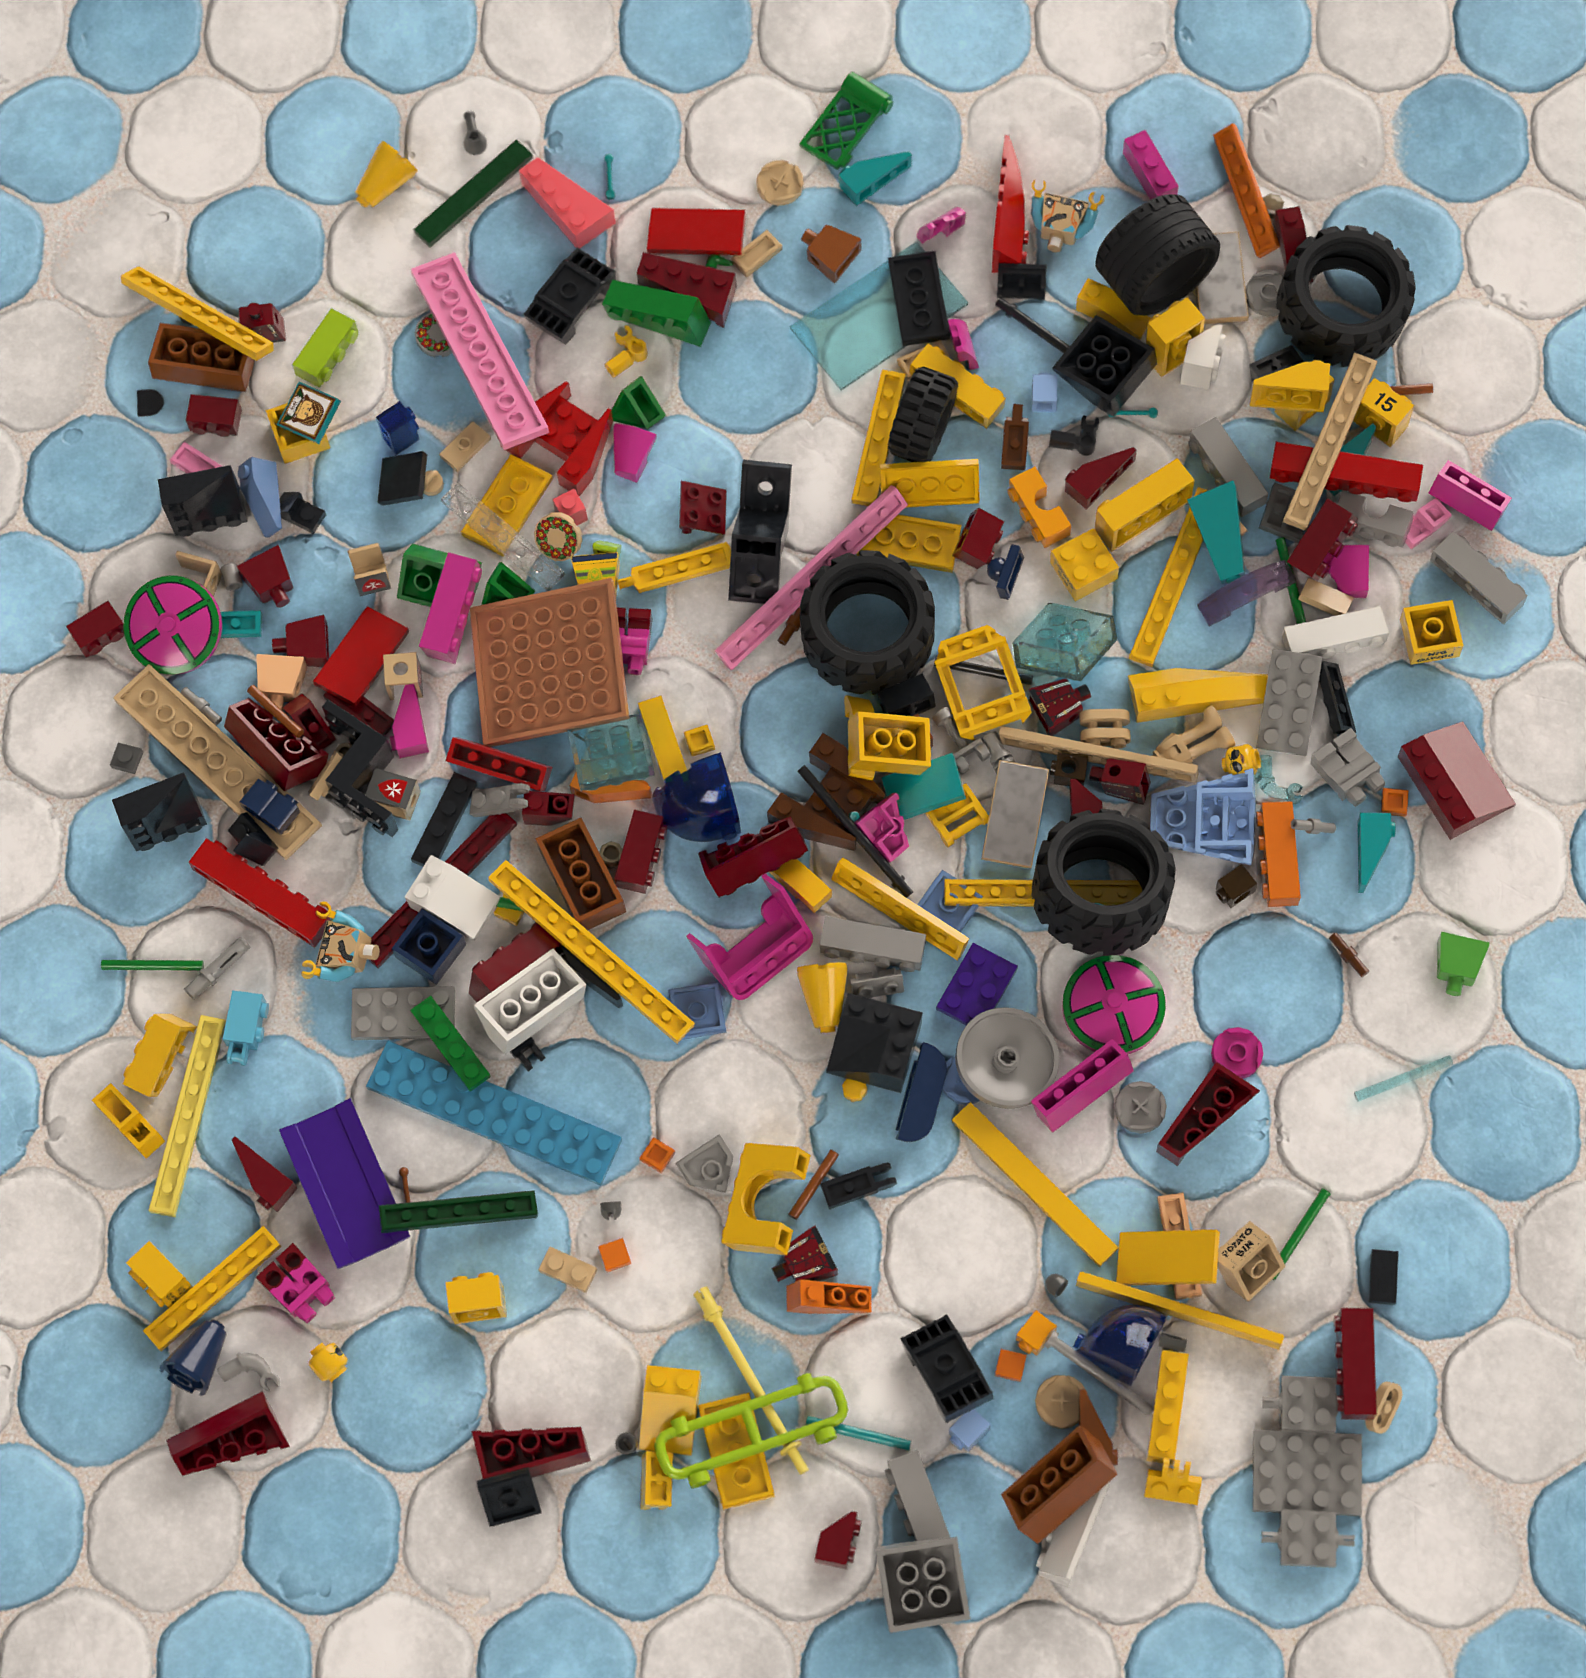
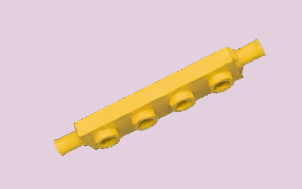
M727 542L633 567L631 568V576L617 579L619 589L634 586L638 593L729 569L731 547Z

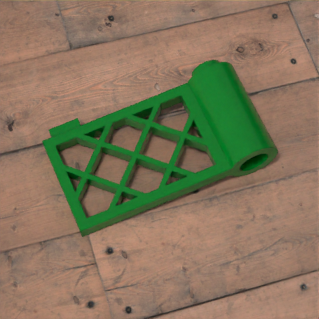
M850 72L844 79L839 92L799 143L800 147L836 170H839L840 167H846L853 158L850 155L876 119L884 113H889L893 106L892 95L857 73ZM841 99H844L850 103L851 109L837 112L836 105ZM865 112L870 115L866 122L856 124L855 114ZM852 115L854 124L840 127L838 117ZM836 118V128L823 130V123L826 119ZM855 130L856 136L853 140L842 141L841 132ZM839 134V143L826 145L824 135ZM822 136L823 146L813 147L808 144L812 137ZM841 148L842 154L837 161L828 156L827 150Z

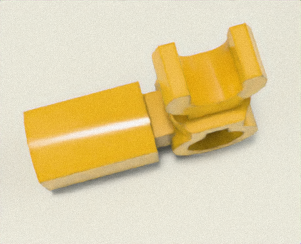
M627 325L624 326L626 336H620L617 332L614 333L616 342L624 345L627 351L623 350L604 364L607 372L613 378L632 366L634 361L642 362L648 356L646 343L642 339L633 336L632 329Z

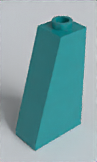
M1234 480L1187 499L1222 584L1227 583L1228 585L1238 583L1242 580L1241 576L1245 575L1236 485Z

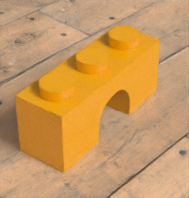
M1035 466L1009 479L1008 495L1013 503L1017 502L1019 505L1020 515L1024 522L1030 523L1032 535L1037 542L1040 541L1043 547L1046 548L1070 536L1071 524L1060 506L1051 510H1043L1036 505L1038 500L1046 496L1047 485Z

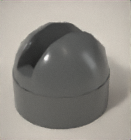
M620 1201L600 1203L601 1214L606 1220H609V1214L613 1213L614 1220L619 1218L622 1210Z
M1051 1274L1045 1282L1047 1291L1054 1297H1058L1067 1287L1068 1280L1059 1274Z
M622 1433L617 1437L615 1446L621 1454L629 1455L636 1451L638 1440L631 1433ZM627 1438L633 1446L632 1449L629 1448L623 1439Z

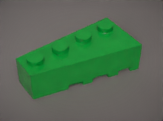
M612 280L602 303L608 316L614 320H621L701 347L711 325V321L698 297Z

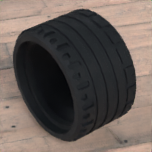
M1177 194L1162 195L1137 207L1108 233L1097 251L1095 267L1131 313L1142 316L1152 315L1169 308L1175 301L1183 299L1207 277L1218 260L1220 241L1183 196Z

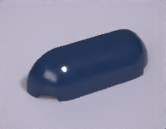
M925 1042L920 1046L918 1060L913 1062L896 1125V1130L899 1131L896 1140L903 1142L921 1140L931 1131L946 1078L947 1065L944 1056L935 1046Z

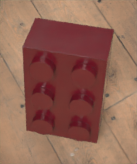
M1327 498L1287 562L1316 581L1320 577L1324 579L1331 569L1329 563L1332 558H1337L1345 547L1342 544L1347 535L1351 537L1357 529L1358 524L1356 521L1358 518Z

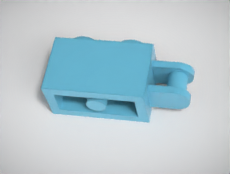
M232 990L223 1034V1041L228 1046V1064L240 1062L241 1065L246 1066L249 1050H257L258 1043H262L264 1038L262 1022L263 1018H267L269 1012V1003H266L263 994ZM242 1048V1052H235V1049Z

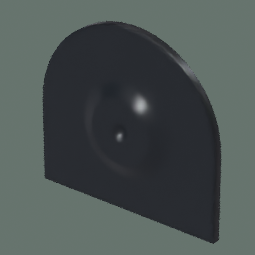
M152 389L137 390L138 417L152 416L161 411L164 399L158 391Z

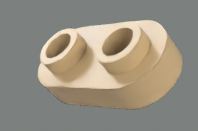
M1385 1381L1378 1387L1376 1391L1377 1416L1374 1420H1365L1369 1431L1383 1434L1388 1430L1402 1400L1400 1385Z

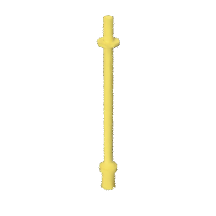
M708 1286L701 1288L700 1293L696 1291L693 1296L704 1312L703 1317L705 1321L714 1324L755 1398L766 1395L722 1319L723 1308L717 1305ZM772 1404L761 1407L776 1434L786 1433L787 1430ZM799 1440L784 1444L780 1454L781 1456L788 1454L797 1471L802 1475L809 1471L798 1451V1448L802 1445Z

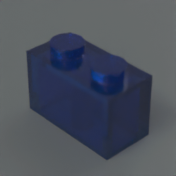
M400 401L376 416L382 439L395 455H398L420 440L417 432L419 426L415 421L416 416L409 406L405 408Z

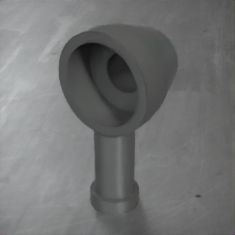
M468 111L463 114L468 129L463 144L467 153L479 155L486 150L487 140L484 134L477 130L475 112ZM474 136L478 137V138L475 139V140H472V139H471V138L474 137Z

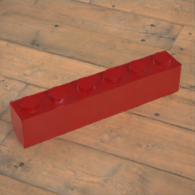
M1275 442L1269 478L1275 479V481L1280 483H1299L1314 447ZM1340 452L1325 489L1330 491L1345 490L1355 495L1362 493L1370 494L1381 499L1387 497L1396 498L1401 502H1417L1423 465Z
M207 838L189 860L193 871L315 948L323 937L327 920L331 921L330 917L321 919L316 915V911L326 914L328 911L320 905L314 907L309 904V899L300 892L294 894L287 890L289 887L279 879L273 881L267 877L268 873L259 866L253 868L247 864L248 861L244 857L236 853L232 855L221 842L215 840L213 843Z

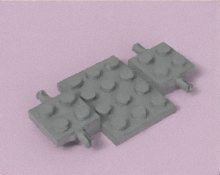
M1282 1376L1279 1397L1262 1398V1408L1278 1409L1280 1413V1431H1253V1512L1280 1513L1278 1532L1262 1531L1261 1543H1278L1280 1566L1335 1568L1338 1546H1355V1535H1338L1336 1515L1360 1517L1362 1515V1434L1335 1433L1336 1416L1338 1414L1336 1410L1335 1378Z

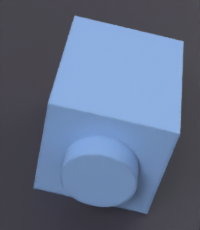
M1046 372L1033 375L1032 412H1056L1057 375H1051Z
M973 1409L963 1414L949 1429V1434L952 1436L949 1440L959 1450L964 1448L969 1452L990 1430L991 1424Z

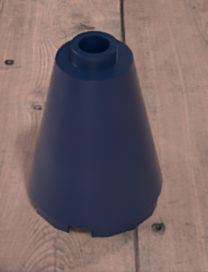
M214 1319L204 1321L162 1362L160 1372L163 1373L166 1370L169 1374L167 1379L182 1390L191 1394L194 1390L201 1391L198 1396L205 1395L227 1335L224 1331V1325Z

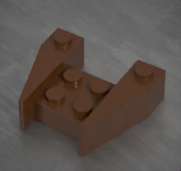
M822 733L809 751L810 763L827 773L820 783L849 816L850 812L856 811L862 817L872 801L878 804L886 798V794L874 780L849 776L847 748L825 733ZM781 792L767 811L770 824L791 816L804 839L852 851L856 850V838L850 835L849 831L815 792H813L804 806Z

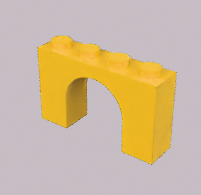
M745 1143L744 1150L740 1156V1166L734 1181V1191L728 1206V1216L722 1231L721 1243L735 1251L787 1255L793 1230L781 1222L757 1220L754 1204L761 1188L774 1179L805 1180L811 1155L801 1148L794 1146Z

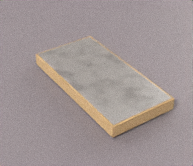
M1239 232L1213 233L1220 241V253L1211 272L1196 287L1198 310L1205 317L1204 324L1248 321Z
M999 760L981 860L1032 868L1049 769Z

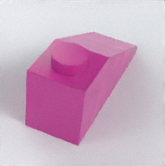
M406 684L404 686L392 726L394 736L389 737L392 751L397 750L400 758L429 752L418 695L414 684Z

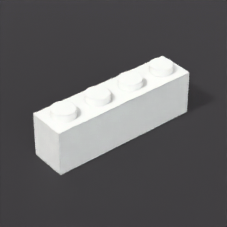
M1377 606L1284 627L1282 639L1286 651L1322 656L1323 659H1326L1344 651L1346 653H1353L1362 647H1379L1387 641L1389 630L1382 607Z

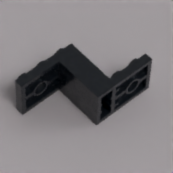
M743 459L740 508L731 541L728 596L730 601L765 604L779 591L781 555L789 525L792 464ZM761 482H768L772 485V489L764 491L760 488L759 484ZM756 574L761 578V581L753 583L748 579V576Z
M327 699L322 709L325 714L324 718L329 724V729L338 736L341 734L349 738L348 741L353 744L325 780L329 788L328 792L332 795V801L340 808L344 809L346 806L352 810V815L362 822L367 820L373 824L372 828L379 834L384 835L386 833L393 837L398 831V827L392 812L365 795L374 770H384L394 758L389 741L386 737Z

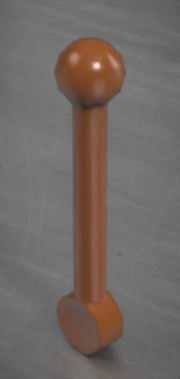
M402 1167L399 1169V1175L402 1177L405 1203H410L407 1180L409 1170L406 1167Z

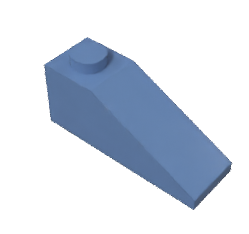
M250 457L238 466L240 489L264 537L269 538L282 529L277 465L273 461Z

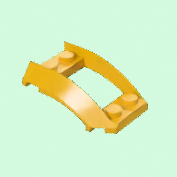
M985 625L940 641L938 656L934 662L961 738L975 741L974 735L1020 719L1022 724L1025 722L1032 711L1005 636L1003 637L998 634L991 626ZM997 650L1012 694L964 710L949 666Z

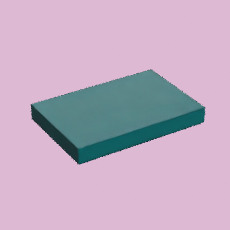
M953 753L931 760V767L921 775L892 773L882 777L886 796L888 797L895 792L898 794V810L904 820L966 799Z

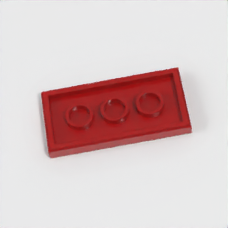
M651 208L647 253L742 255L746 211L741 209Z
M367 606L317 674L313 684L356 707L383 670V655L395 653L408 635L409 628Z

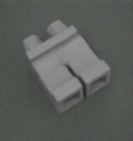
M1350 728L1335 738L1332 743L1329 742L1313 753L1310 764L1329 786L1338 793L1342 801L1347 798L1356 807L1366 799V794L1361 790L1362 787L1367 785L1373 793H1377L1384 788L1385 781L1379 773L1380 765L1357 740V735Z

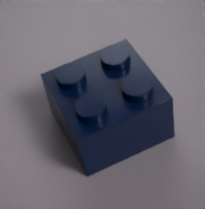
M422 908L392 947L395 958L437 985L464 949L466 942L462 934Z

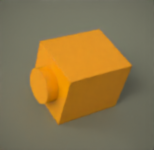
M1035 1310L1016 1334V1340L1019 1342L1017 1346L1025 1353L1030 1355L1032 1352L1037 1356L1044 1348L1042 1344L1050 1331H1056L1057 1326Z

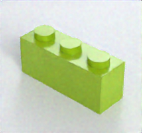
M331 308L293 362L292 366L295 375L319 388L324 381L327 382L332 375L335 365L343 360L348 346L353 344L358 337L359 331L356 321Z

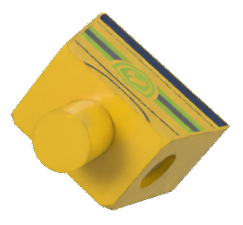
M618 552L571 556L577 585L612 578L615 596H617V579L620 568Z

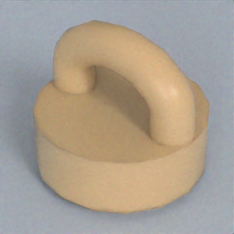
M437 470L426 471L424 494L428 496L439 494L444 486L442 476Z

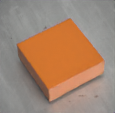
M1383 788L1381 813H1391L1392 816L1406 817L1408 790Z
M653 1137L639 1159L662 1174L676 1151Z
M623 1238L598 1246L607 1272L632 1264Z
M1001 1349L995 1376L1021 1382L1027 1355Z

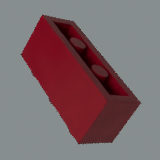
M639 810L633 811L614 879L617 888L646 894L647 887H652L655 872H652L653 865L659 862L661 849L658 847L660 840H665L668 826L664 823L663 816Z

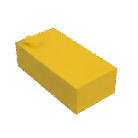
M1176 458L1111 501L1105 500L1096 511L1095 531L1110 551L1113 552L1187 504V499L1192 498L1194 478L1179 459Z

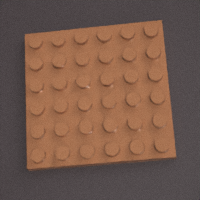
M612 578L470 607L483 745L494 747L629 719L615 587Z

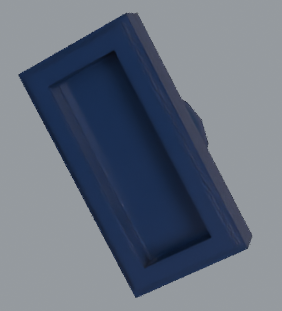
M1011 544L1006 560L1004 558H994L987 565V574L992 580L998 582L996 588L1002 599H1010L1024 560L1019 545Z

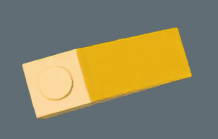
M1087 278L1077 296L1076 311L1091 318L1097 315L1141 340L1148 328V322L1151 319L1149 316L1134 315L1111 288Z

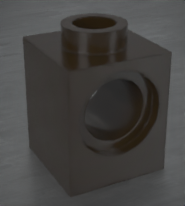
M1058 752L1057 761L1052 760L1050 775L1054 776V784L1070 786V779H1076L1084 786L1088 756ZM1064 767H1072L1075 771L1067 774L1062 769Z
M1241 864L1217 881V891L1215 892L1223 904L1227 903L1232 908L1256 891L1257 882Z

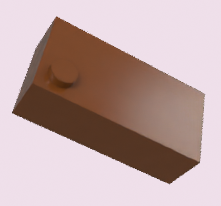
M160 323L148 365L152 379L246 392L255 360L200 328Z
M578 818L535 838L538 849L572 917L585 929L590 930L626 913L624 901L582 818Z
M1079 1425L1008 1487L1001 1496L1018 1530L1038 1544L1118 1474L1100 1440Z

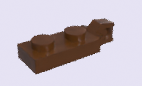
M1013 404L1012 417H1006L1001 469H1026L1029 422L1028 418H1022L1023 404Z

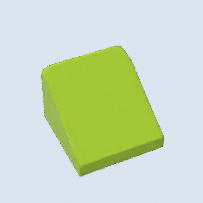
M600 540L594 542L592 546L594 554L618 552V556H620L622 548L621 544Z

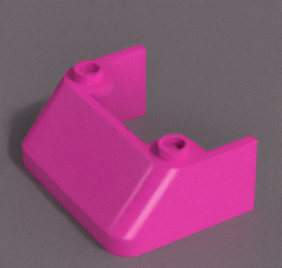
M767 874L761 876L772 893L761 906V915L765 922L728 952L720 944L713 943L705 946L692 934L689 933L686 936L703 964L727 992L737 1000L748 998L806 952L813 943V934L787 891Z

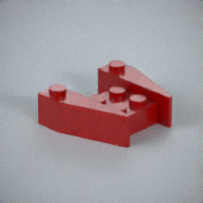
M565 381L535 401L548 426L549 433L506 449V451L521 459L534 442L538 443L565 461L557 471L559 485L568 491L575 489L578 496H580L594 478L613 424L611 409L609 408L597 420L568 401L571 397L570 385Z

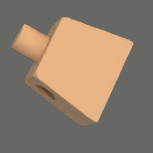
M257 654L258 689L283 711L284 702H290L299 696L307 671L304 657Z

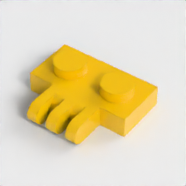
M1164 1458L1162 1471L1148 1469L1144 1497L1198 1505L1202 1477L1189 1475L1191 1462L1185 1461L1184 1470L1179 1469L1180 1460H1174L1173 1468H1169L1170 1460L1169 1458Z

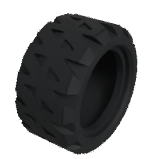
M1346 225L1344 230L1339 229L1337 226L1317 232L1316 237H1307L1296 248L1294 255L1289 259L1277 292L1276 308L1280 311L1278 320L1283 332L1292 336L1290 342L1303 354H1314L1313 360L1329 363L1330 366L1341 362V367H1349L1354 353L1375 360L1384 355L1389 347L1394 345L1411 313L1416 290L1414 273L1410 271L1409 261L1399 248L1394 250L1392 241L1376 231L1371 235L1366 228ZM1332 269H1346L1356 272L1368 279L1376 288L1381 299L1382 312L1372 320L1359 324H1345L1335 321L1323 314L1313 302L1309 291V281L1316 275Z
M861 550L859 551V556L846 553L832 559L831 566H822L810 579V586L805 588L800 603V628L804 653L813 668H817L820 677L832 686L841 685L843 691L855 694H864L872 690V695H875L882 690L915 677L919 669L925 666L931 655L934 642L935 605L932 592L929 591L926 580L917 569H911L905 560L889 554L887 558L880 551ZM861 594H876L895 602L903 610L909 623L903 635L889 647L873 652H861L842 645L833 637L827 627L830 615L840 603L848 598Z
M1099 809V813L1094 814L1090 810L1070 816L1069 823L1063 820L1060 821L1048 832L1047 840H1043L1041 843L1032 882L1031 897L1035 900L1034 910L1040 923L1049 925L1048 933L1062 944H1073V950L1089 955L1103 952L1102 956L1120 955L1128 948L1133 951L1146 944L1152 935H1156L1165 921L1175 884L1176 867L1174 858L1161 835L1156 830L1151 832L1149 825L1145 821L1131 814L1129 817H1125L1120 811ZM1095 859L1111 861L1125 867L1136 877L1142 888V893L1135 899L1120 905L1105 906L1094 904L1081 898L1070 888L1064 873L1072 866L1083 861Z

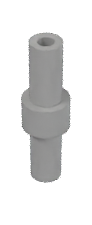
M187 687L182 689L180 693L213 724L218 725L222 721V717L210 708V704L203 697L199 698Z
M1293 819L1291 821L1292 829L1305 830L1309 834H1319L1320 832L1334 833L1336 830L1334 823L1321 822L1319 819Z

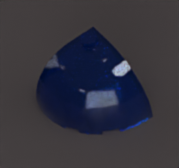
M721 752L691 763V768L682 774L677 770L664 779L665 785L662 788L657 787L653 792L652 801L657 815L663 816L664 825L668 826V830L683 839L695 842H710L722 838L723 840H730L741 833L738 811Z
M1143 1305L1119 1306L1101 1315L1090 1326L1085 1335L1080 1333L1073 1347L1077 1349L1078 1353L1110 1376L1132 1386L1168 1316L1156 1309Z

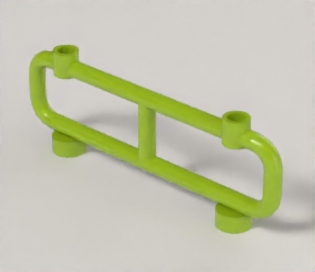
M806 1373L796 1378L798 1384L687 1422L685 1416L675 1418L670 1422L672 1427L662 1431L655 1441V1453L664 1474L672 1479L680 1480L687 1478L691 1489H695L711 1482L708 1474L709 1470L814 1434L817 1445L831 1442L837 1438L834 1427L841 1424L848 1413V1405L843 1390L838 1381L832 1377L819 1376L813 1378L811 1373ZM823 1386L828 1387L832 1391L838 1408L834 1416L765 1440L761 1439L752 1414L753 1410L799 1394L810 1393L816 1388ZM742 1415L752 1443L751 1445L682 1469L672 1467L665 1449V1444L669 1439L682 1437L700 1428Z

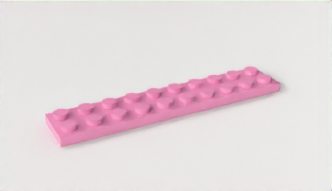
M455 252L412 268V276L503 450L549 433L543 416Z

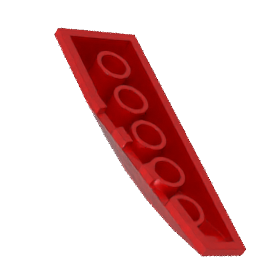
M1004 135L993 241L992 273H998V263L1026 264L1027 252H1023V245H1028L1029 231L1024 230L1025 199L1017 156L1009 135Z

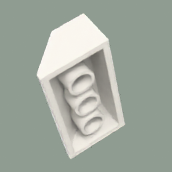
M551 949L474 1004V1009L488 1037L506 1055L584 998L586 983L554 949Z
M1110 1482L1047 1536L1046 1541L1050 1542L1047 1553L1041 1551L1036 1566L1040 1568L1039 1576L1069 1587Z

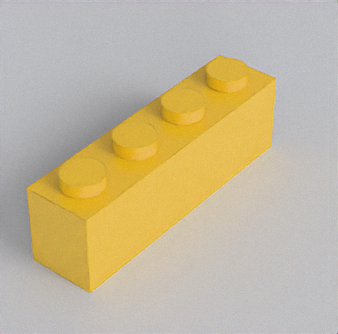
M927 343L910 364L909 374L911 376L919 367H927L954 377L958 382L954 406L986 429L1004 408L1006 398L999 389L991 388L985 384L979 375L971 374L965 370V367L959 361L948 358L944 351L937 346L933 347Z
M1166 1350L1161 1352L1146 1461L1163 1463L1164 1458H1169L1170 1465L1174 1463L1189 1354Z

